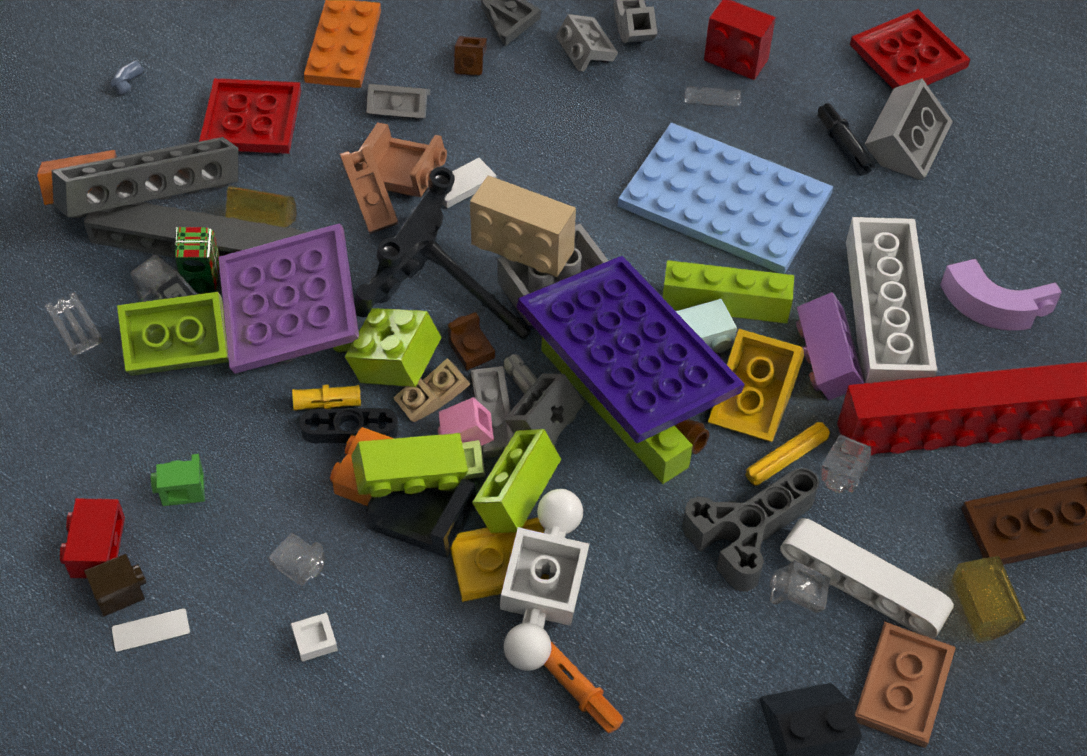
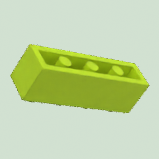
M667 260L662 298L677 311L722 299L731 317L788 323L793 302L794 275Z

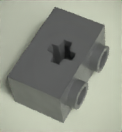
M542 374L506 416L504 421L513 433L518 430L545 429L554 445L557 442V437L568 424L574 421L577 412L585 403L565 374Z

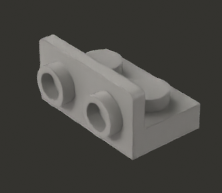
M567 14L556 35V38L578 71L584 72L591 59L594 61L613 62L618 54L594 17Z

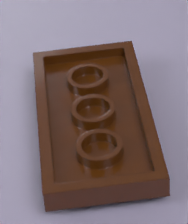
M1087 476L965 501L961 508L988 568L1087 547Z

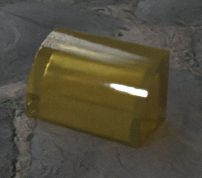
M235 186L227 188L225 216L227 218L233 217L239 220L266 223L285 228L296 221V202L292 196Z
M999 556L959 563L951 581L977 643L1000 638L1014 631L1025 622L1026 616Z

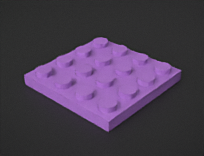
M340 223L219 257L229 367L234 374L351 343L355 339H359L344 229Z

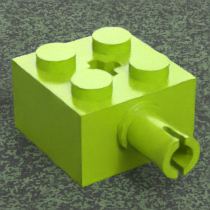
M372 308L359 330V339L333 347L336 352H347L345 358L360 383L416 387L442 337L427 311Z

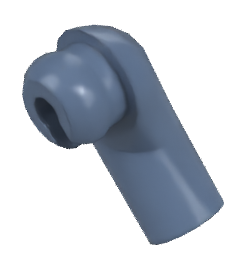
M135 60L115 72L110 85L112 89L115 88L118 95H124L129 92L131 85L127 81L143 73L139 62Z

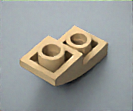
M447 358L425 379L422 380L420 378L416 387L406 386L393 398L410 420L416 422L451 401L465 390L470 383L453 362Z

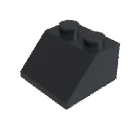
M832 683L760 697V703L777 756L854 755L862 734L850 700Z

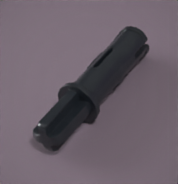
M830 103L820 106L818 108V117L828 129V136L836 140L860 175H866L871 172L870 168H874L876 163L849 129L848 121L842 119Z

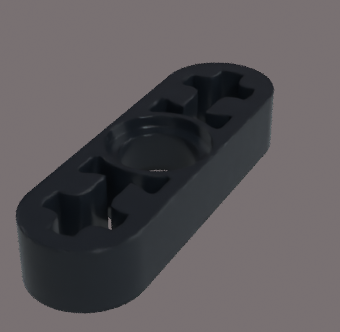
M387 408L312 409L305 412L299 422L302 437L307 442L313 444L347 443L351 435L356 436L361 427L365 428L364 421L369 422V430L395 438L399 431L397 415ZM348 420L359 424L353 431H344L340 428L341 424ZM330 422L334 423V430H330ZM380 422H387L386 428L379 429ZM313 423H320L317 430H311Z

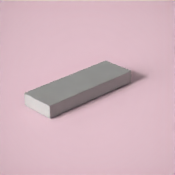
M503 366L471 370V381L474 398L491 412L494 441L482 445L483 458L501 456L514 435L504 421L511 412Z

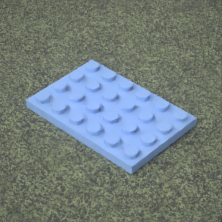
M670 123L618 198V207L772 271L785 274L830 198L833 186Z

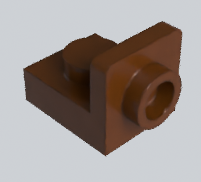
M459 36L455 44L454 72L456 74L482 75L487 38Z
M476 312L458 317L448 324V343L466 371L495 359V350L480 329V318Z

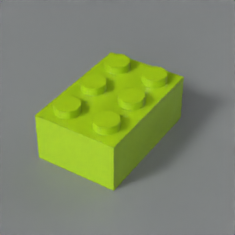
M219 292L117 305L125 371L131 376L229 362L224 308Z

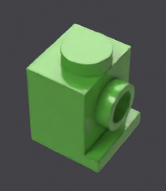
M193 454L192 461L175 460L165 464H156L157 472L151 473V487L153 494L159 493L163 506L205 502L204 471L199 454Z

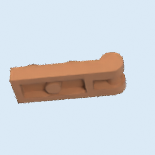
M366 144L360 147L361 150L353 153L347 151L341 153L340 157L369 234L399 223L370 145ZM365 161L368 168L356 172L354 165Z

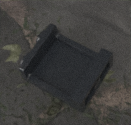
M462 479L458 487L451 490H439L438 487L425 488L423 491L414 494H407L405 491H393L386 496L371 497L367 506V514L372 530L448 557L455 538L462 532L475 509L472 503L477 495L475 483Z

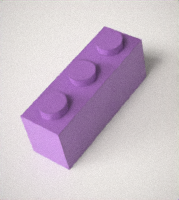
M833 292L798 306L797 310L800 320L796 321V326L801 337L806 342V346H803V351L807 362L812 365L813 372L809 373V377L816 391L821 390L827 399L831 400L846 394L848 385L865 383L844 307Z

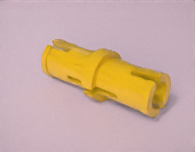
M329 384L322 385V388L292 389L293 411L361 406L359 385L329 388Z

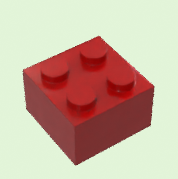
M722 0L709 17L704 61L755 80L769 59L776 17L732 0Z

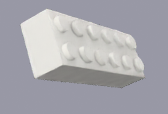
M852 217L846 246L859 361L864 382L874 383L935 377L937 366L915 219Z

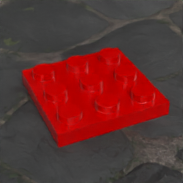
M919 9L854 35L850 41V46L893 89L922 78L929 85L968 68L970 58Z
M214 78L199 142L224 137L238 147V151L290 154L301 96L300 82Z

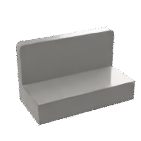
M368 84L366 113L426 118L427 95H430V89Z

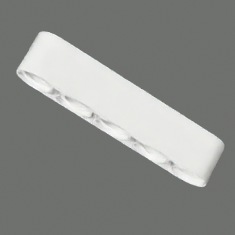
M799 519L780 546L781 553L790 562L926 637L935 638L953 609L954 604L952 600L941 591L812 520Z

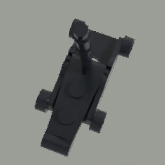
M445 167L434 168L428 180V187L430 189L395 238H386L379 243L376 253L379 261L376 276L370 279L369 284L360 285L356 291L354 300L356 315L367 317L376 303H384L390 300L401 282L407 277L412 278L423 268L426 261L431 260L442 266L482 303L483 307H487L506 324L510 331L512 330L522 340L526 339L531 330L520 321L521 319L513 315L495 298L494 294H490L451 259L435 241L437 230L440 229L443 220V213L440 209L447 194L453 188L455 176L452 171Z

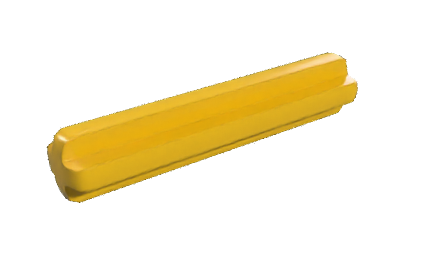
M823 422L815 423L746 469V478L754 486L761 484L829 438V429Z

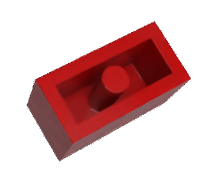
M75 499L73 512L68 513L66 520L67 542L62 543L60 547V562L65 565L70 578H87L85 570L118 557L125 516L118 499Z

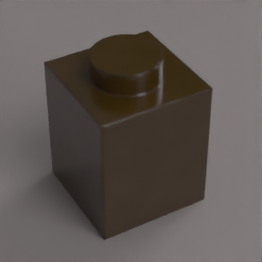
M127 554L84 571L103 617L145 600L140 586L147 584L139 564L131 566Z

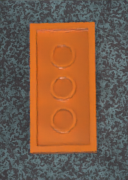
M325 0L304 71L305 83L361 88L381 14L380 3L355 0Z

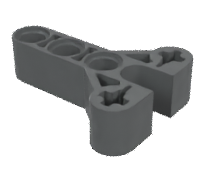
M797 468L745 503L713 502L706 497H694L687 502L682 524L683 532L700 552L720 539L730 540L732 544L720 551L716 570L736 590L750 591L758 585L764 563L763 556L760 553L761 543L813 506L819 486V478L810 469ZM770 506H775V507H778V508H780V509H773V508L770 507ZM744 524H750L754 527H747Z

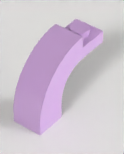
M976 259L947 265L940 285L949 301L965 316L982 325L1001 330L1031 329L1036 316H1046L1054 311L1062 293L1056 283L1020 291L1000 287L985 275Z

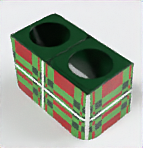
M176 227L175 260L180 280L193 294L216 292L219 275V252L214 231L207 227ZM187 260H198L205 266H190L184 262Z

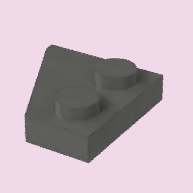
M481 0V8L500 40L506 46L541 19V9L526 0Z

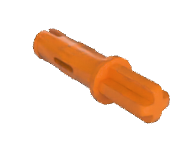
M551 642V653L544 666L580 704L579 709L582 712L587 711L607 733L616 731L624 721L623 716L603 696L604 690L600 687L595 688L579 669ZM563 670H565V671L573 678V680H571V679L563 672Z

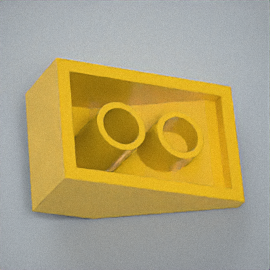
M738 329L727 366L745 385L742 393L713 406L708 423L773 442L804 358L803 347Z

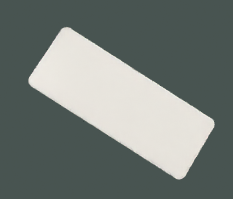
M179 609L112 627L114 646L117 652L185 635L190 632L186 609Z

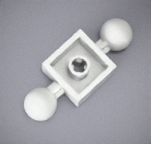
M566 489L552 490L546 493L540 500L537 514L541 525L545 528L544 533L518 527L501 592L500 609L524 615L522 623L513 627L508 632L504 641V652L507 660L515 668L524 671L540 668L550 656L551 640L543 629L545 620L571 626L589 544L565 538L566 534L579 526L583 517V506L580 499ZM542 574L549 575L548 580H543L540 578Z

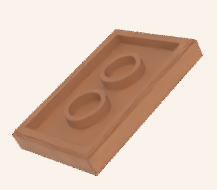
M884 622L856 708L855 717L857 723L926 748L956 647Z

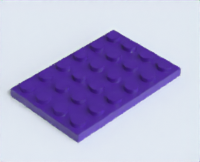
M623 256L518 298V310L636 443L648 439L742 393L745 384Z

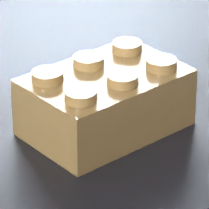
M488 175L470 200L471 244L482 250H488L504 256L511 261H517L535 268L539 272L558 277L574 252L576 208Z

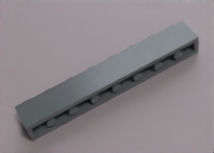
M146 202L136 206L124 205L115 207L114 210L109 212H91L87 214L84 220L90 243L174 258L176 227H207L212 229L215 233L219 257L308 232L295 228L239 220L233 217L227 218L204 212L199 213L175 207L153 205Z

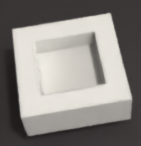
M327 613L291 623L302 662L338 651Z

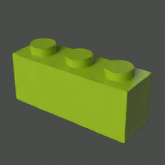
M545 429L516 431L473 500V505L490 533L517 532L518 527L522 528L560 463L561 458Z
M460 433L360 441L351 455L359 495L370 494L372 497H382L393 491H405L407 494H414L423 491L425 488L438 487L439 490H451L458 487L461 480L468 473Z

